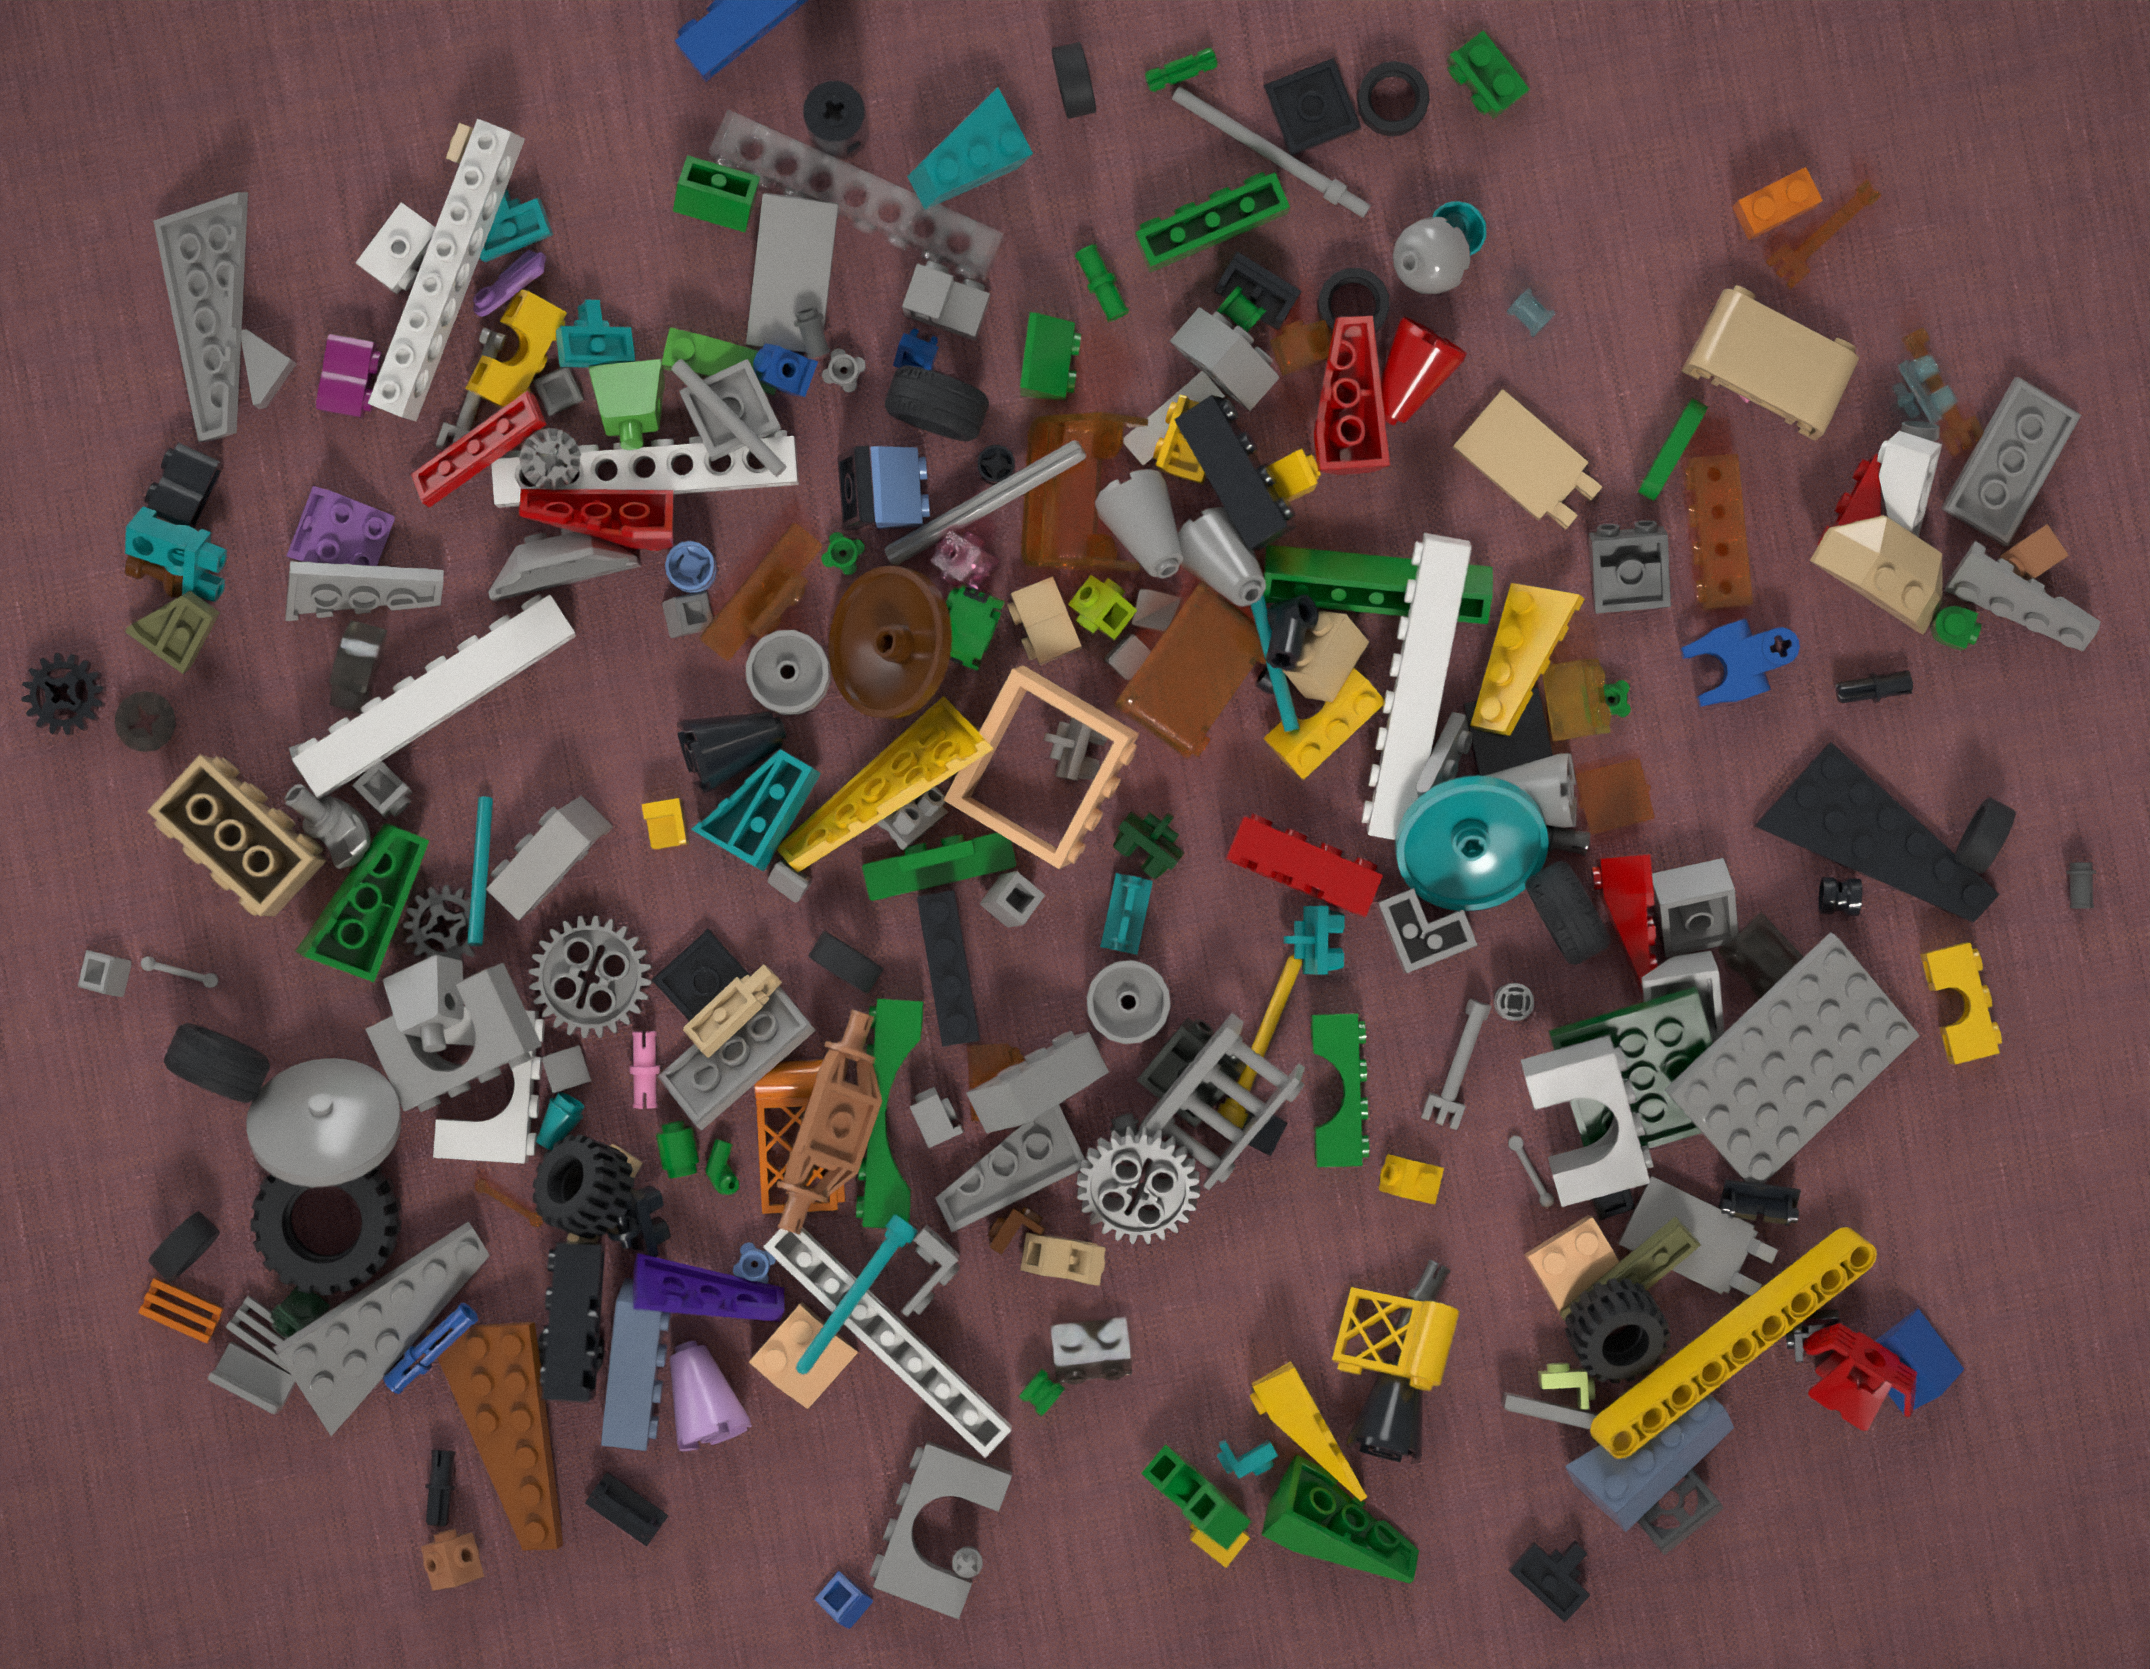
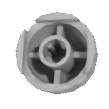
M1442 217L1425 218L1408 226L1397 238L1394 246L1393 265L1398 278L1407 287L1421 294H1439L1459 286L1463 281L1460 279L1463 276L1464 270H1467L1470 265L1469 245L1463 232L1458 227L1453 228L1449 223L1444 222L1448 220Z

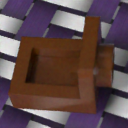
M1026 1206L1021 1211L1014 1207L1006 1220L998 1217L988 1232L987 1236L993 1239L989 1244V1248L1002 1255L1022 1224L1042 1236L1046 1230V1227L1040 1224L1043 1217Z

